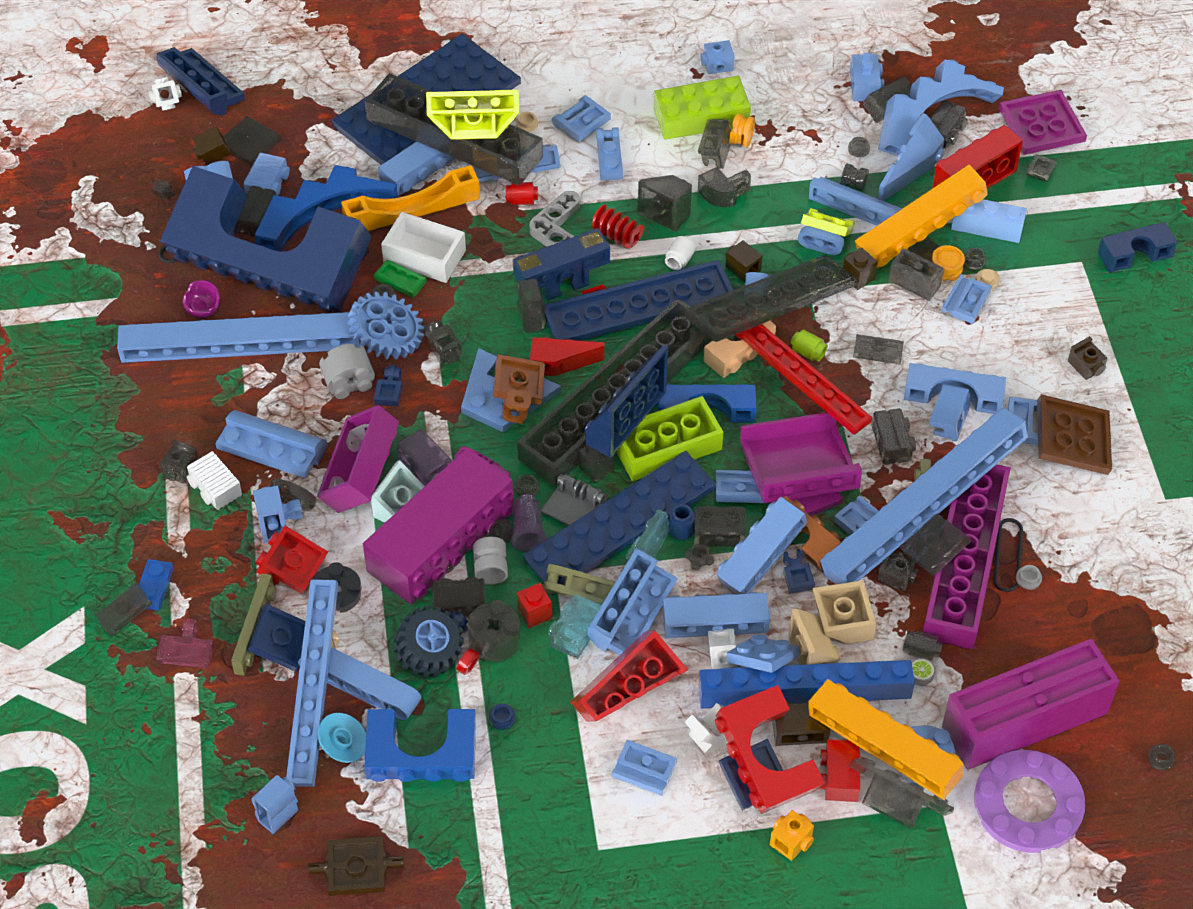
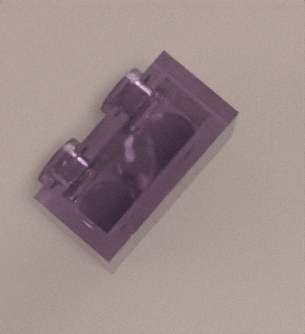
M422 428L397 443L398 460L408 467L413 475L420 482H423L425 486L452 462L451 458Z

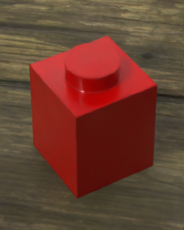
M541 583L517 592L518 610L528 628L552 619V602Z

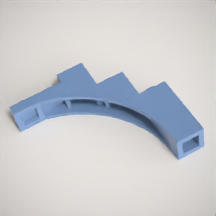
M945 59L936 67L934 80L930 77H920L912 84L910 97L905 94H895L887 101L878 150L898 156L902 145L907 146L911 129L921 114L930 106L955 97H976L994 103L1003 95L1004 87L998 86L992 81L977 79L974 75H965V66L958 64L954 60Z

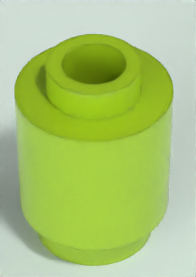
M804 329L800 332L797 331L791 339L792 350L811 361L816 360L819 362L824 357L828 348L823 339Z

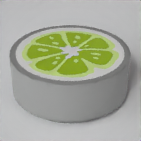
M925 658L913 660L912 667L915 684L927 685L931 683L935 675L934 664Z

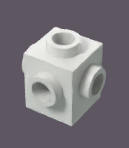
M168 77L155 80L156 84L151 85L152 90L148 91L151 104L156 103V107L161 106L162 111L175 108L174 103H178V98L182 97L179 84L175 85L174 80L169 81ZM162 90L169 92L168 98L161 97L160 93Z

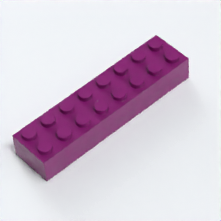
M996 464L951 503L922 638L969 649L974 648L1011 467Z

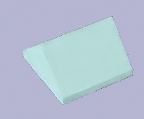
M400 460L394 464L371 496L373 517L382 522L390 519L425 487Z

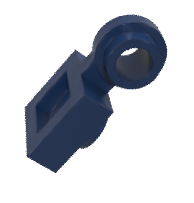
M391 364L390 367L386 366L384 372L385 380L378 379L374 395L375 405L399 407L403 385L402 381H400L402 371L397 365Z

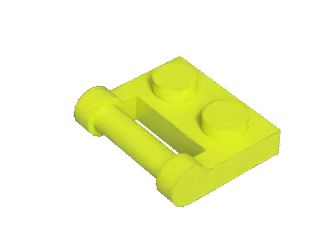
M811 208L809 213L803 214L801 224L847 236L852 233L855 221L831 217Z

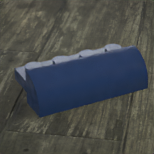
M173 47L157 53L158 65L212 113L224 115L226 114V107L244 101L245 93L193 48L180 52Z

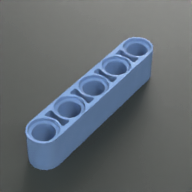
M331 647L327 677L328 684L378 709H395V716L400 720H407L422 698L416 689Z

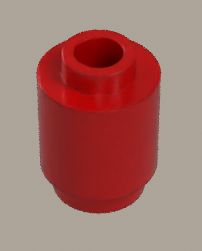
M512 182L511 185H506V203H512V205H534V200H538V186H534L533 182Z

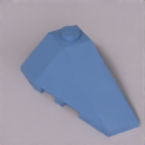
M923 113L909 133L911 138L907 146L902 145L896 164L892 163L880 184L879 200L885 201L932 169L935 163L943 158L945 154V149H943L944 138L926 114Z

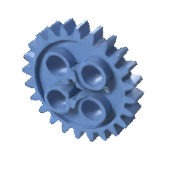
M375 291L373 297L366 293L365 298L360 296L358 301L354 302L348 314L350 318L347 322L348 325H351L349 332L355 333L353 339L361 340V346H368V353L374 350L376 351V357L383 353L386 359L392 355L395 360L398 359L399 355L406 358L408 353L413 354L414 350L418 349L424 336L422 332L425 327L421 325L423 319L416 318L419 312L410 310L412 304L406 306L404 305V298L398 301L395 294L392 298H389L386 292H384L383 296H380L377 291Z

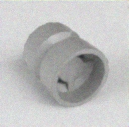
M484 537L477 540L473 545L475 579L486 585H494L505 581L508 577L507 561L505 559L506 543L498 537Z

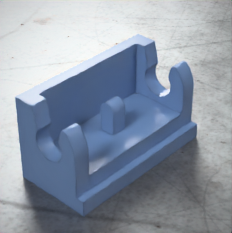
M943 385L929 420L930 426L939 427L943 430L935 429L934 435L949 438L952 441L958 440L971 406L969 389Z

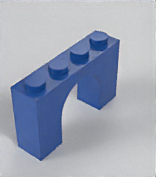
M368 709L364 760L366 779L376 782H382L386 779H399L404 782H409L413 779H426L432 782L439 781L440 779H453L460 782L475 779V709H448V730L445 743L435 753L423 757L408 755L397 747L395 743V709Z

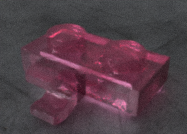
M185 618L182 637L161 636L156 659L158 663L209 668L214 642L213 640L195 638L198 626H195L196 620Z

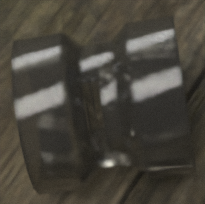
M846 163L840 184L844 186L854 185L855 189L863 191L869 169L861 167L857 170L854 165Z

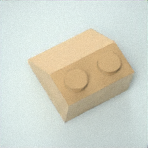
M863 580L813 588L812 592L824 635L846 644L874 640L876 621Z
M800 609L792 610L788 638L791 644L800 646V656L797 657L799 664L838 663L840 661L839 650L836 646L832 645L831 637L824 635L819 615Z

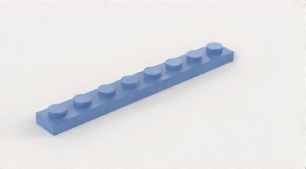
M336 580L310 581L286 776L294 786L315 787L320 745L317 732L319 724L323 720L338 593V582Z

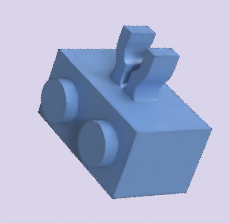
M863 53L861 55H851L850 79L853 101H879L880 92H884V79H880L883 73L882 63L878 62V54Z
M278 486L263 487L253 491L264 544L269 542L275 531L279 533L282 531L283 527L286 526L285 520L303 518L300 500H292L282 504Z

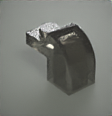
M715 167L698 175V192L708 203L717 207L735 206L737 196L744 195L750 191L751 174L747 170L727 178L718 167Z

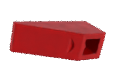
M533 337L530 360L545 363L544 376H557L604 361L605 343Z

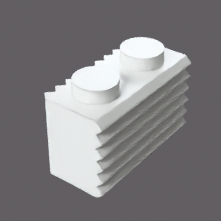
M213 451L187 466L189 473L187 476L188 482L194 489L198 487L201 490V497L207 505L212 503L219 510L234 499L236 500L237 497H241L242 492L239 481Z

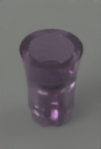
M524 494L514 500L511 544L519 551L528 552L540 543L547 542V538L542 525L538 500L533 495Z

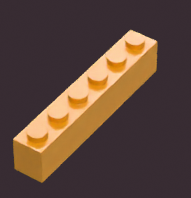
M970 165L966 166L856 239L857 250L863 248L876 259L877 268L885 266L892 258L898 254H903L910 246L924 240L928 234L942 228L949 220L963 214L973 204L981 202L988 195L986 182Z
M827 679L808 701L809 716L943 800L946 799L963 777V762L958 756L943 751L931 739L922 738L910 726L901 725L893 720L887 712L879 711L872 707L866 699L854 696L840 683L835 684Z

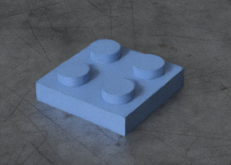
M753 635L749 640L738 644L737 647L727 652V662L773 673L800 656V646L789 644L787 640L767 639L765 635Z

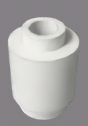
M678 236L665 255L666 265L673 270L684 268L696 250L693 241L689 237Z

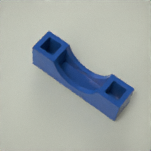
M667 384L665 395L657 403L658 412L703 396L709 408H714L724 413L731 423H755V385Z

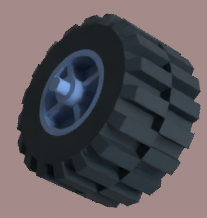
M424 606L422 611L420 608L415 609L412 614L409 613L405 617L394 636L393 642H395V645L393 646V651L398 653L396 656L397 662L402 661L404 663L402 668L405 671L408 668L412 670L411 675L415 677L418 673L421 674V678L425 679L430 674L432 678H435L440 673H446L463 649L461 646L464 643V637H460L463 630L462 627L456 626L459 621L456 618L451 619L449 617L451 613L447 610L445 613L440 612V607H435L434 610H431L430 606Z

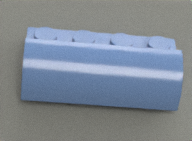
M233 410L226 417L227 425L216 441V448L303 478L307 477L313 465L318 466L328 448V443L325 439L237 410Z
M637 548L588 628L589 638L604 652L610 649L620 655L645 631H648L663 606V598L668 597L678 579L676 576L656 566L658 560Z

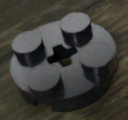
M335 562L330 564L329 567H325L317 572L312 579L336 580L341 591L337 593L335 611L340 610V613L347 612L360 601L362 590L360 577L353 569L343 566L341 563Z

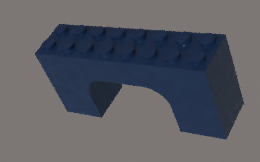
M192 166L160 240L166 247V251L174 255L173 258L185 264L187 261L194 263V266L202 270H207V268L213 269L216 274L223 277H228V275L234 276L237 281L243 284L255 283L256 287L264 291H269V289L276 290L278 295L285 298H290V296L296 297L299 302L306 305H311V303L317 304L320 309L326 312H332V310L341 312L372 237L360 220L317 207L305 238L296 248L290 251L279 252L234 237V228L248 195L234 179Z

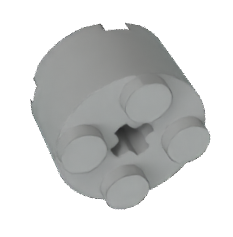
M344 344L327 352L329 356L325 360L323 357L321 358L319 365L328 390L337 399L346 398L353 391L365 392L372 388L371 382L375 374L363 346L360 345V348H355L354 344Z

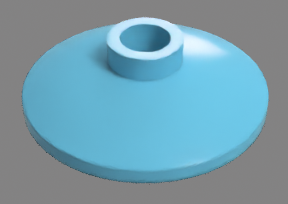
M333 713L326 716L320 722L317 732L318 740L322 749L331 758L340 762L350 763L357 761L365 754L366 732L355 718L344 713Z

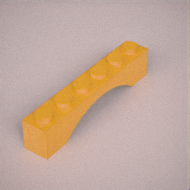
M472 165L449 171L433 185L408 196L391 199L360 196L342 201V212L345 216L360 220L365 228L371 231L394 224L401 212L419 217L480 199L479 179Z

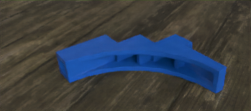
M334 165L326 184L304 180L296 199L273 195L256 231V244L281 252L289 239L313 219L317 207L333 211L342 208V201L360 196L378 199L398 198L397 184L359 177L354 168Z

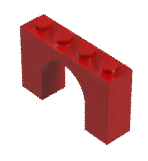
M779 685L720 708L715 715L716 727L721 734L724 733L728 742L726 744L727 751L732 759H736L739 766V777L749 787L751 792L749 794L750 801L755 809H759L761 814L813 793L825 784L814 759L788 770L774 771L762 766L752 753L750 740L753 730L785 716L790 710Z

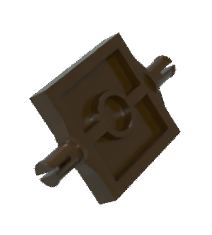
M383 836L327 840L328 853L325 862H309L308 874H326L329 896L385 892L387 869L404 868L403 856H386Z

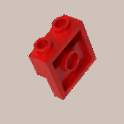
M284 526L280 533L275 531L268 544L271 548L268 553L263 550L257 559L256 564L259 567L256 573L272 575L273 583L276 585L282 582L298 593L303 594L329 551L289 527Z

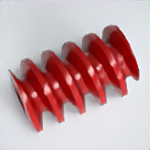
M606 204L596 211L592 221L593 230L598 228L603 236H607L609 240L615 241L616 244L622 245L625 249H630L636 245L645 227L643 224L637 226V221L635 220L629 223L630 218L628 216L622 218V213H615L614 208L607 210Z

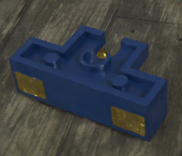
M597 228L513 259V275L525 294L543 288V295L549 301L562 296L560 284H563L562 280L565 278L570 281L574 291L589 286V270L610 263V246Z

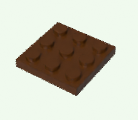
M1041 394L1037 399L1039 459L1109 475L1112 471L1110 411Z

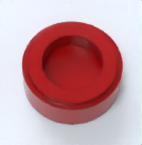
M469 648L461 657L456 670L463 675L469 674L478 662L479 653Z

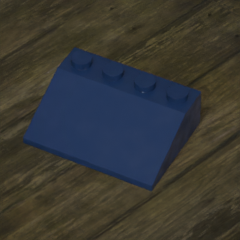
M663 345L636 372L633 371L629 375L626 384L615 391L613 399L608 404L605 403L602 406L599 415L594 420L588 422L585 427L586 445L611 458L665 395L668 346Z

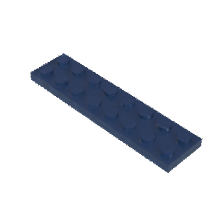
M716 260L542 305V313L553 339L582 341L734 301L735 293L720 261Z
M684 451L523 554V560L543 584L548 578L546 573L548 564L588 573L668 521L670 511L676 505L686 504L691 506L716 490V483L690 454ZM558 576L557 584L564 585L565 578Z

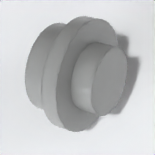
M1025 565L1018 570L1016 581L1022 588L1033 590L1040 586L1042 575L1037 567Z

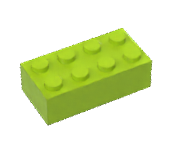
M739 75L654 90V111L664 140L731 129L737 114L743 115L744 118L750 117L751 106Z
M701 396L647 415L616 452L633 482L644 478L684 451H687L693 459H697L722 450L723 430L705 399Z

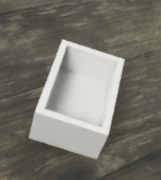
M401 212L381 244L383 262L389 260L417 274L447 283L466 251L465 232Z

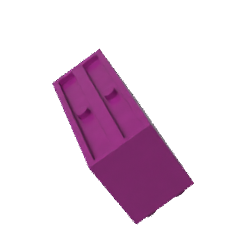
M465 449L362 543L366 571L412 605L417 599L423 598L435 582H440L452 566H457L463 556L469 550H473V545L477 540L483 538L486 534H491L503 518H508L514 510L512 479L470 449Z
M1091 638L949 694L942 728L949 732L956 752L966 769L969 770L992 761L1004 753L1019 750L1108 714L1119 679Z

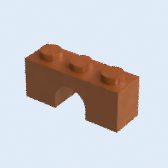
M785 496L784 499L805 513L808 523L799 533H806L810 538L801 549L804 557L823 573L820 560L828 552H831L841 544L842 539L833 530L828 532L817 516H809L805 512V507L798 500L792 501Z

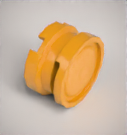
M737 114L732 124L733 128L730 132L729 142L733 145H737V143L742 144V147L748 148L754 133L755 118H744L743 115Z
M954 246L938 247L932 255L931 274L943 282L945 280H950L951 282L957 280L963 272L964 254Z

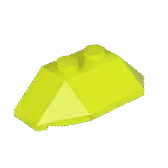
M518 90L426 92L427 116L451 140L497 139L519 114Z

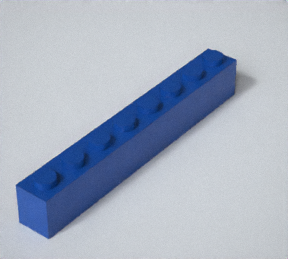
M896 660L782 666L773 673L749 667L703 669L699 671L700 708H713L716 703L728 706L776 685H779L786 702L792 704L805 703L814 696L827 679L835 684H842L848 692L867 701L911 699L915 685L912 661Z

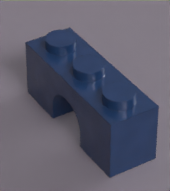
M1166 222L1151 224L1147 227L1131 229L1126 232L1102 237L1098 254L1109 273L1131 268L1135 254L1134 251L1145 253L1151 262L1171 258L1174 255L1177 240Z

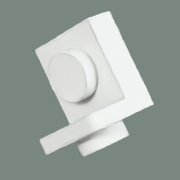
M734 629L708 631L711 668L737 667L738 665L727 662V652L736 647Z

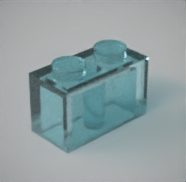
M574 594L570 602L566 601L564 603L559 620L557 622L554 621L550 626L548 635L550 636L551 647L579 659L590 641L588 628L601 605Z

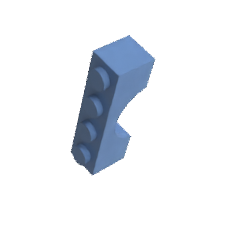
M909 363L904 400L928 404L934 396L940 394L943 385L969 389L970 401L977 412L996 414L1002 409L1006 377Z

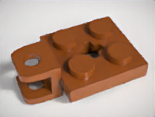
M497 355L493 397L504 399L502 415L505 421L523 424L526 420L530 404L541 405L544 362ZM516 377L521 378L522 382H517L515 380ZM515 411L519 415L513 416L510 412Z

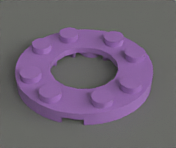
M1016 750L996 757L985 766L980 773L975 787L974 806L977 809L982 826L998 842L1021 852L1040 853L1041 850L1061 847L1076 834L1085 812V796L1079 780L1064 763L1042 752ZM1023 777L1040 779L1054 792L1057 802L1056 810L1050 818L1042 822L1029 823L1019 820L1004 805V788L1011 781L1019 780Z

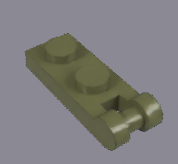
M548 564L546 571L548 578L544 582L543 588L548 593L560 594L602 606L616 581ZM558 576L565 578L564 585L557 584Z

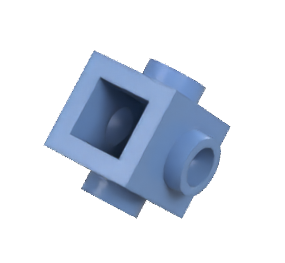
M730 40L704 44V53L700 54L702 66H706L708 74L734 70V52Z

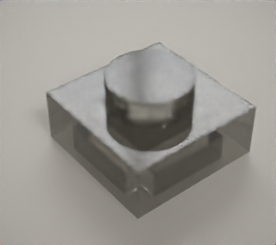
M1036 154L1027 169L1026 175L1048 182L1056 168L1057 162Z

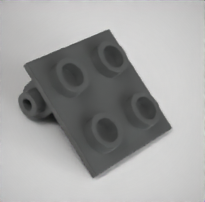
M567 473L565 475L560 474L557 479L559 485L542 508L541 513L570 525L606 502L609 495L603 493L602 489L597 490L589 486V483H583L580 479L577 481L571 478Z

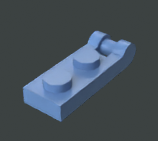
M613 127L612 130L596 128L600 180L623 179L619 127Z

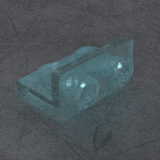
M657 510L653 518H649L644 533L636 539L626 554L625 559L627 562L636 548L653 558L655 557L670 532L667 512Z

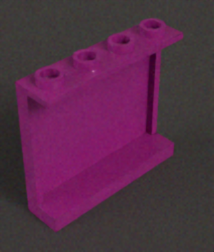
M827 412L741 426L740 445L763 503L776 502L780 497L784 498L785 496L789 499L860 488L862 468L859 463L853 464L836 426V420Z

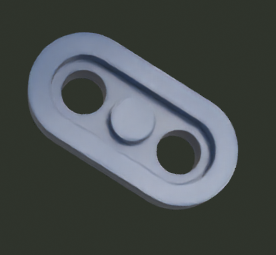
M811 226L801 228L798 235V241L802 246L831 255L840 254L845 243L839 234Z

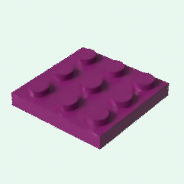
M1062 90L1004 101L999 104V110L1008 127L1023 140L1021 148L1023 155L1086 142L1087 134Z

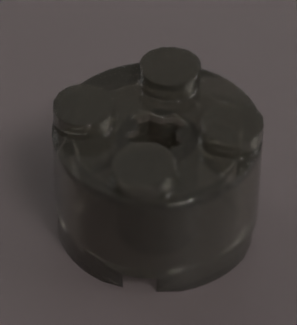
M494 600L491 603L477 607L468 617L469 648L479 653V660L485 662L486 659L494 661V663H501L510 659L518 649L520 643L519 616L501 600Z

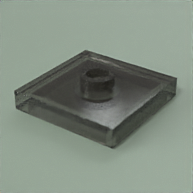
M248 116L224 135L231 155L250 166L254 165L260 152L268 153L281 141L280 134Z
M936 514L908 539L900 549L934 576L971 541L967 535L939 514Z

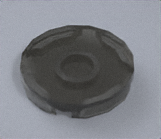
M271 480L268 487L278 486L283 504L299 499L301 511L314 510L317 498L307 489L287 480Z

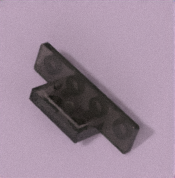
M856 758L849 764L850 768L872 779L862 804L908 828L914 827L922 805L943 816L952 814L955 809L948 805L949 801L947 799L943 800L936 795L931 796L925 793L922 786L913 782L908 784L900 780V776L890 770L883 771L875 767L876 763L868 758Z

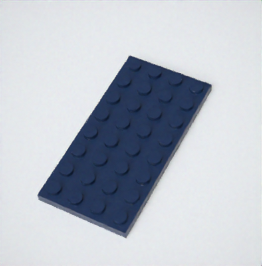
M462 33L333 118L331 122L336 130L382 165L438 128L427 116L426 92L512 90L521 84V77Z

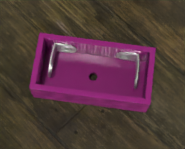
M379 405L346 418L317 497L337 513L370 502L378 480L382 476V469L389 456L392 441L396 437L399 421Z

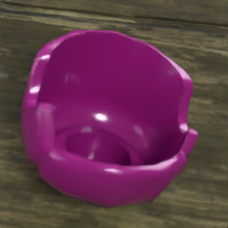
M205 280L190 283L183 296L185 311L198 318H206L213 315L220 301L218 288L212 282Z

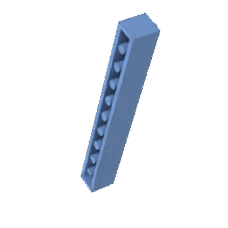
M349 312L119 325L117 349L121 363L330 351L344 344H354L355 348H360V340L353 339L355 333L349 332L351 325L347 324L350 318L348 317Z
M1005 408L993 414L983 425L975 429L960 444H957L952 451L938 460L927 472L920 475L905 490H902L890 503L883 506L878 513L865 521L859 529L846 537L831 552H828L820 560L825 576L835 584L861 580L1028 438L1025 421Z

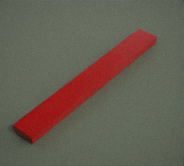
M736 304L720 316V322L740 339L744 340L754 351L853 435L872 422L871 415L739 304Z

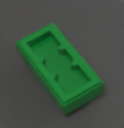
M386 260L374 274L376 281L412 298L426 284L425 277L389 260Z

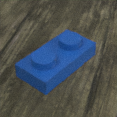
M147 560L133 601L135 607L160 611L174 569L173 563Z

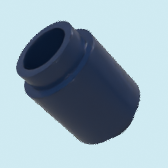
M679 504L670 511L669 533L675 539L685 540L693 535L695 514L688 505Z

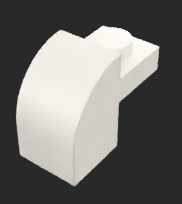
M718 703L715 704L703 719L691 715L685 721L691 729L688 735L705 753L714 752L728 743L724 733L721 734L715 724V715L720 708L725 707Z

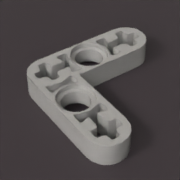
M565 191L532 218L529 224L530 235L545 246L558 243L551 240L555 236L562 237L563 240L574 237L559 226L580 209L579 194L575 191ZM552 212H558L561 214L559 217L556 218L549 216V214Z

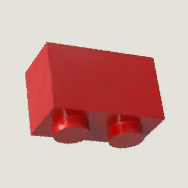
M827 739L826 749H821L820 766H825V774L821 773L825 784L820 790H825V800L858 802L860 794V747L849 740Z

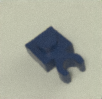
M797 549V558L795 559L790 558L787 551L783 555V563L787 566L784 567L783 574L789 594L809 591L815 588L809 563L802 564L803 553L800 549Z

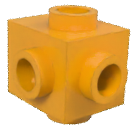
M791 810L786 817L782 815L775 822L774 830L771 832L770 845L792 861L801 850L805 852L813 843L814 825L805 815Z

